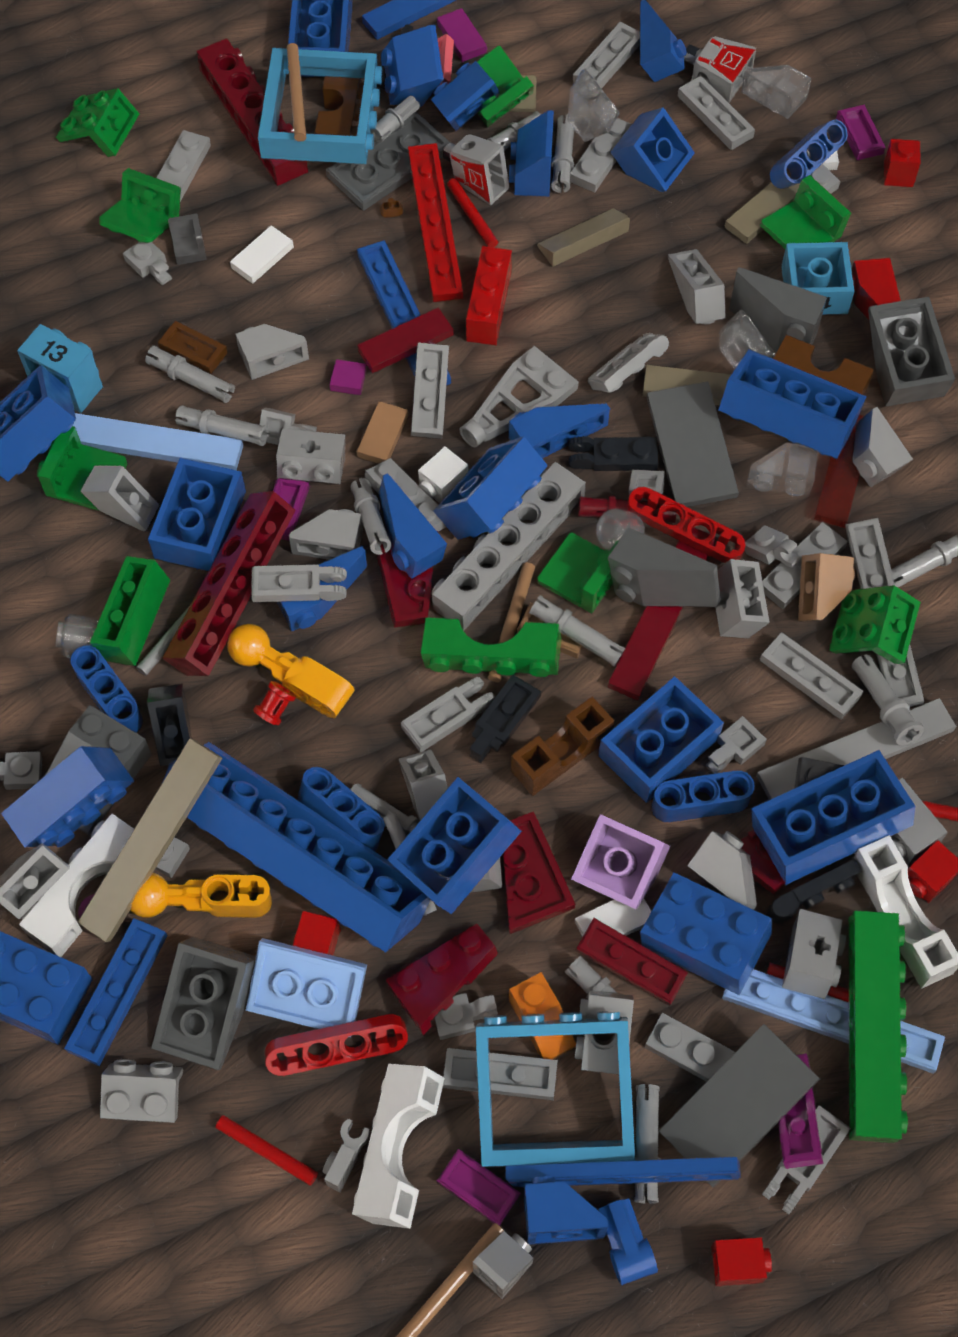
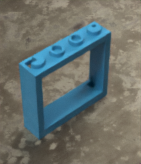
M272 48L258 134L261 158L367 164L368 150L374 149V134H370L371 129H376L377 111L373 110L374 107H379L380 89L376 88L377 84H382V66H377V54L298 49L301 75L365 78L357 136L306 134V139L299 142L295 140L294 133L277 132L286 74H289L287 49Z
M602 1011L597 1012L596 1019H582V1013L573 1012L559 1014V1020H544V1014L522 1015V1021L507 1022V1016L496 1015L495 1017H484V1023L476 1025L482 1167L635 1161L627 1017L620 1018V1012ZM617 1033L622 1140L493 1144L489 1038Z

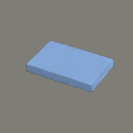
M262 938L258 945L246 1011L316 1029L354 1022L357 1017L367 964Z

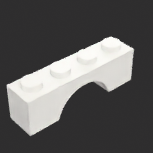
M111 814L106 821L99 822L92 832V838L83 848H78L70 857L68 863L70 869L22 916L19 926L25 934L50 953L62 957L83 931L76 917V903L79 894L90 881L109 872L134 828L114 814Z
M890 835L859 848L853 858L862 870L858 878L878 912L899 913V924L905 927L904 946L899 947V950L921 989L953 975L958 969V952L945 930L934 926L919 907L909 883L908 866Z
M388 1064L381 1086V1096L376 1115L373 1119V1129L368 1149L364 1156V1166L359 1187L354 1197L352 1212L353 1215L370 1223L411 1228L419 1190L408 1181L404 1174L402 1166L403 1149L411 1131L423 1120L437 1114L445 1079L425 1066Z

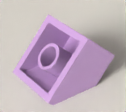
M600 814L571 880L637 909L657 878L670 846Z

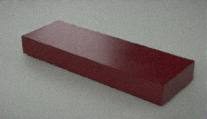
M438 307L358 344L357 348L373 374L417 353L418 343L436 344L453 336V328Z
M596 918L592 919L575 951L669 1006L675 999L688 974L685 970Z

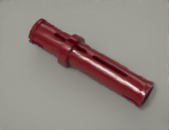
M583 496L579 498L578 517L607 518V521L614 522V519L637 520L628 511V500L616 499V496H609L608 499ZM638 501L637 507L642 509L645 505L648 506V501ZM657 504L652 516L657 517L661 505ZM667 511L662 515L665 522L675 523L676 512Z

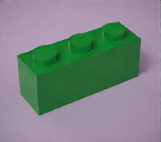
M126 556L90 641V644L108 662L136 666L170 583L169 577L155 560Z

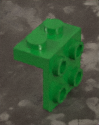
M128 168L122 173L121 200L99 217V224L109 228L112 232L133 237L139 242H153L169 228V218L179 217L181 187Z
M72 426L69 431L61 433L52 441L46 459L42 460L38 466L37 477L46 496L98 510L81 492L95 465L123 466L126 469L127 460L123 455L81 444L76 428Z

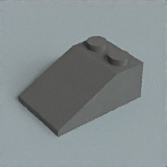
M738 267L729 310L777 352L786 335L813 345L827 297Z
M930 297L870 306L868 313L876 374L885 407L944 397L955 381V376Z
M628 527L608 556L615 594L626 602L633 601L642 606L717 607L721 602L717 565Z
M89 705L69 730L46 775L80 746L111 748L133 779L152 754L145 738ZM108 803L99 810L101 815L94 822L86 826L81 825L78 829L90 836L96 825L103 819L114 803Z
M196 937L179 942L151 1049L220 1070L247 1005L256 956Z

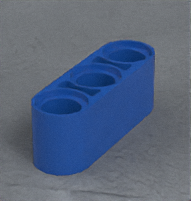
M831 120L814 128L772 167L770 171L772 184L776 188L786 189L801 183L802 179L811 175L845 143L848 136L846 126L839 120ZM807 150L810 153L811 159L807 156ZM787 168L791 173V178L787 174Z
M86 645L77 648L71 655V665L81 685L101 712L137 733L143 724V718L135 699L95 647ZM95 663L92 668L83 669L85 665ZM113 687L109 693L100 694L103 689ZM124 712H132L127 718H118Z
M312 767L306 770L303 774L297 800L376 852L384 831L385 823L383 818L326 769Z
M729 771L665 781L658 785L655 790L652 812L658 820L669 823L740 812L748 807L754 791V781L748 773L743 771ZM729 788H740L745 795H733ZM695 793H706L710 796L711 800L701 801L695 797ZM669 797L674 799L677 804L666 806L661 802V799Z

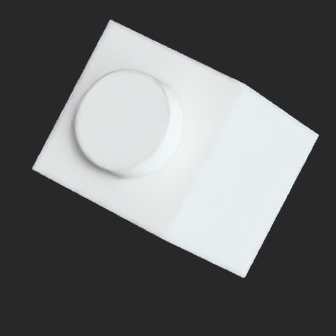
M443 447L418 470L419 487L432 499L441 503L467 474L468 464L447 447Z

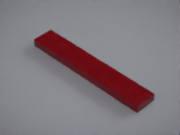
M694 527L692 528V534L697 539L704 540L710 536L709 533ZM716 536L714 537V540L711 543L712 546H714L716 542ZM678 541L676 548L707 561L709 555L681 541ZM646 606L608 682L609 689L637 701L639 700L684 606Z

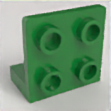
M497 46L477 61L494 81L500 92L497 97L494 95L482 104L483 109L477 113L487 128L532 95L534 91L532 82L527 76L522 77L501 46Z
M119 88L108 91L101 90L98 93L87 96L81 95L74 101V108L69 116L60 124L61 129L56 138L59 142L90 136L107 157L116 156L140 113Z
M809 175L801 180L794 201L762 219L760 226L784 249H786L787 243L834 242L841 238L851 212Z
M569 533L538 576V584L592 614L613 584L608 556L619 541L617 540L610 550L607 548L603 550L575 533Z
M895 585L852 590L841 602L829 650L835 654L874 651L894 664L905 663L921 602Z

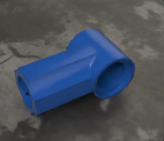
M630 1199L618 1200L599 1208L598 1211L608 1219L606 1236L611 1248L609 1254L620 1285L658 1273L652 1248L647 1238L642 1236Z

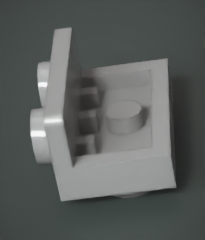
M119 1059L109 1064L102 1073L100 1118L175 1123L178 1118L179 1080L183 1076V1068L173 1067L172 1063L166 1061L153 1062L150 1065H136V1061L131 1059Z

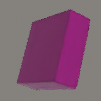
M336 359L330 381V391L361 395L367 372L366 364Z

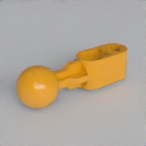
M240 625L231 632L228 638V653L236 663L247 667L258 664L265 666L271 670L272 677L282 682V685L291 690L297 696V699L329 718L337 717L355 691L354 687L346 679L306 656H302L300 659L289 652L280 653L270 647L267 633L257 625Z
M153 872L137 892L130 911L139 917L150 918L162 913L167 906H183L187 911L209 912L216 917L257 918L264 916L270 910L272 898L268 882L263 877L257 875H213L206 880H188L184 885L168 884L162 876ZM216 891L228 893L227 897L221 901L210 899L211 895ZM236 891L240 892V894H238L239 901L236 900ZM253 893H260L257 895V900H250L253 897Z

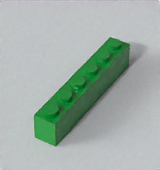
M854 911L848 918L849 1127L851 1128L849 1130V1140L895 1143L902 1139V1134H906L908 1128L907 1111L902 1110L901 1095H906L907 1075L905 1072H901V1057L906 1056L907 1040L906 1036L901 1034L900 1020H904L906 1016V1000L904 997H900V983L905 981L906 967L905 962L900 961L899 947L904 946L905 927L899 924V913Z

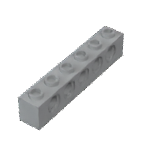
M554 462L548 470L545 469L540 474L541 481L521 496L523 498L522 503L514 510L505 514L502 518L504 520L502 526L493 533L481 535L476 541L473 551L467 557H461L454 565L453 572L447 579L439 580L432 590L433 610L446 619H459L463 631L522 568L523 563L527 562L576 509L579 505L580 496H585L586 482L557 462ZM549 498V499H552L553 501L546 502V501H543L542 499ZM531 520L533 523L526 524L521 521ZM503 542H511V543H513V545L505 546V545H502L501 543H503ZM491 564L493 567L483 568L481 565ZM463 586H470L473 589L469 591H463L459 588Z

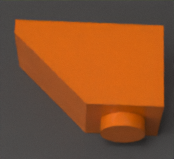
M542 972L509 989V1002L520 1021H522V1015L544 1014V1020H559V1014L563 1013L559 1001ZM573 1035L529 1036L542 1059L553 1060L576 1047Z

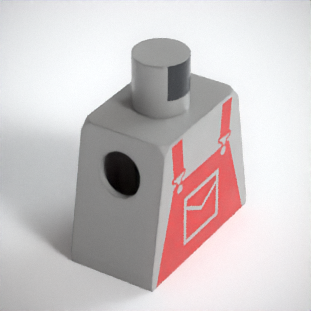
M715 36L711 37L704 49L689 44L686 48L687 54L684 56V61L694 65L692 80L702 76L730 103L753 69L756 48Z
M469 134L456 145L449 143L444 148L443 158L451 162L454 178L458 180L463 188L485 203L492 205L510 188L503 145Z

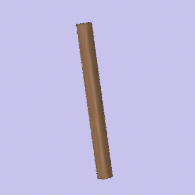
M290 43L287 45L294 138L296 141L301 142L306 139L299 50L297 44Z
M525 562L522 565L498 644L506 642L515 636L535 570V566L531 563ZM495 670L489 672V680L501 681V674H498Z
M494 1222L396 1337H417L473 1272V1261L504 1231L498 1224Z

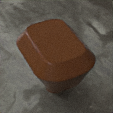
M389 198L388 202H383L380 206V214L385 218L400 216L403 214V206L398 200Z

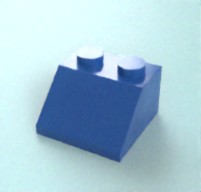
M428 25L395 36L382 50L381 64L385 67V90L389 93L390 105H399L407 97L413 96L419 102L420 107H422L444 80L435 25Z
M476 61L472 64L469 62L464 64L456 72L457 77L449 84L447 82L441 84L434 91L433 94L435 96L431 99L455 131L483 109L482 104L494 95L497 97L500 94L494 81Z
M664 107L640 114L611 150V154L626 175L660 192H665L695 154Z
M552 110L544 112L518 129L517 142H511V160H516V165H510L509 183H515L514 195L550 196L554 111Z
M541 1176L532 1178V1184H525L524 1208L527 1243L529 1245L604 1239L608 1229V1219L565 1181L555 1182L554 1176Z

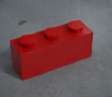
M482 246L466 318L467 342L497 346L512 273V250Z

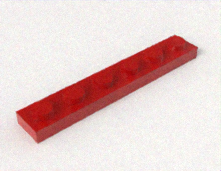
M437 143L408 146V156L433 302L463 299V289Z

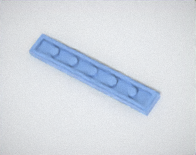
M75 413L76 420L73 424L83 445L108 452L177 463L179 458L237 470L244 446L243 440L77 413Z
M754 969L740 995L727 989L724 990L723 1000L849 1044V1003L828 995L825 999L782 988L783 979ZM900 1021L901 1034L905 1035L907 1040L906 1056L901 1057V1062L934 1074L937 1070L945 1036Z

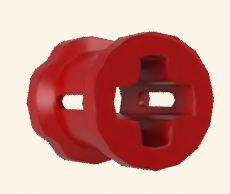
M270 681L268 684L269 691L261 704L255 705L253 711L265 721L279 726L282 713L289 702L295 701L297 696L285 686L275 681Z

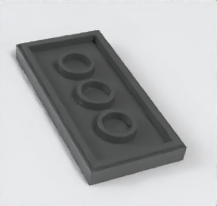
M414 112L404 121L402 129H396L382 143L374 140V149L368 150L367 164L335 163L326 169V176L364 211L412 179L408 146L437 143L439 158L441 159L443 158L444 148L450 142L423 117Z
M709 382L648 392L647 402L673 500L686 507L737 498L739 491Z
M763 1024L659 1132L685 1159L737 1157L740 1162L820 1078ZM721 1180L707 1182L714 1188Z

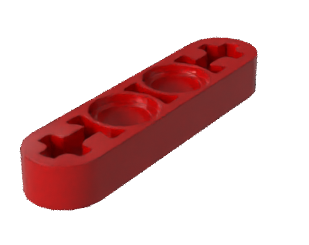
M638 487L630 493L627 507L630 515L635 519L723 563L728 562L730 559L739 560L742 557L746 544L743 536L738 532L650 488ZM646 498L648 506L645 505L642 509L638 508V501ZM657 504H659L661 507L657 517L652 516L653 512L656 510ZM667 511H674L680 516L681 521L676 525H669L663 520L662 515ZM698 525L704 526L708 529L710 536L704 540L697 539L692 534V528ZM717 533L720 536L714 547L711 545V543L713 542L715 534ZM731 541L735 543L734 549L730 553L724 551L725 545H727Z
M388 1014L276 1038L267 1044L265 1048V1063L268 1071L272 1074L286 1076L389 1054L401 1050L406 1045L408 1032L406 1024L400 1016ZM394 1029L395 1036L388 1038L387 1030ZM374 1032L376 1042H371L370 1033ZM352 1035H360L365 1039L358 1047H349L344 1043ZM315 1043H324L328 1046L327 1051L321 1055H313L308 1052V1049ZM297 1048L302 1050L301 1058H298ZM284 1052L286 1060L279 1061L277 1054Z

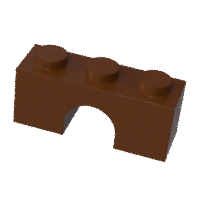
M325 76L323 84L325 109H333L334 111L318 112L315 134L357 136L358 126L356 125L357 121H359L360 101L364 86L361 78Z
M785 336L773 358L774 360L865 395L874 369L844 358L836 370H819L811 362L815 346L791 336Z
M593 696L566 715L563 726L553 736L545 741L540 736H537L511 755V772L527 791L534 796L600 747L601 739L613 730L614 720Z

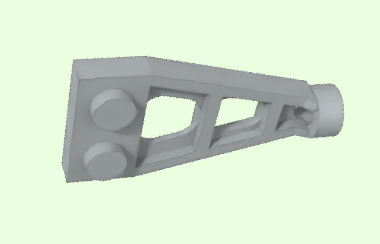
M533 346L512 363L474 417L460 428V434L468 445L476 448L483 441L486 442L508 431L509 421L518 413L528 412L536 407L558 406L578 389L579 382L537 347ZM524 380L537 390L541 396L529 403L522 404L511 394V391L519 381ZM502 401L515 413L499 421L490 412Z

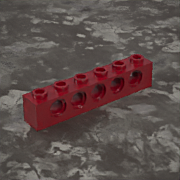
M225 38L197 50L200 72L276 185L279 186L308 173L307 161L261 158L258 134L266 88L263 84H258L252 67L245 65L239 48H233L229 40ZM280 110L277 132L294 133L292 125L284 122Z
M274 491L250 493L162 657L186 676L210 675L252 595V567L267 566L296 511Z

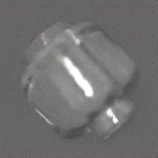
M610 509L603 513L597 523L596 535L598 542L602 547L610 550L615 542L622 538L628 527L644 534L643 521L637 514L631 511Z
M68 614L64 621H58L55 647L60 648L63 656L71 658L72 653L77 648L86 645L92 646L90 641L98 620L95 617Z

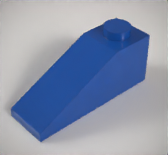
M646 0L640 1V65L651 79L657 82L684 70V56H686L687 52L683 41L677 39Z
M606 403L536 407L528 412H520L509 421V440L524 436L541 458H544L568 446L569 439L578 436H588L608 426L610 407Z
M388 473L383 475L379 497L387 535L391 541V554L396 566L400 570H405L412 579L443 560L447 543Z
M363 546L319 564V567L336 566L347 571V578L344 581L327 583L320 580V585H340L346 587L347 590L367 568L366 552ZM320 598V600L278 601L277 604L291 631L314 625L317 620L323 618L337 600L326 601Z

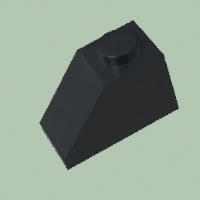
M183 683L151 688L148 692L147 705L160 766L169 765V763L177 760L188 740L192 739Z

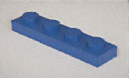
M133 918L64 1048L68 1053L100 1067L168 936L166 931Z

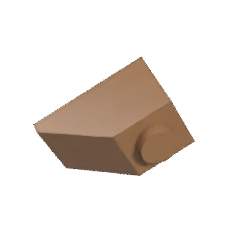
M824 553L802 555L798 621L823 620L852 591V582L855 576L853 568L854 557Z

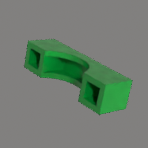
M426 618L421 656L425 668L435 672L463 670L466 673L478 674L482 671L490 672L495 670L498 674L506 676L515 673H528L535 677H546L548 675H558L562 639L559 624L525 622L518 634L510 640L500 644L488 645L476 642L468 637L463 631L459 619Z

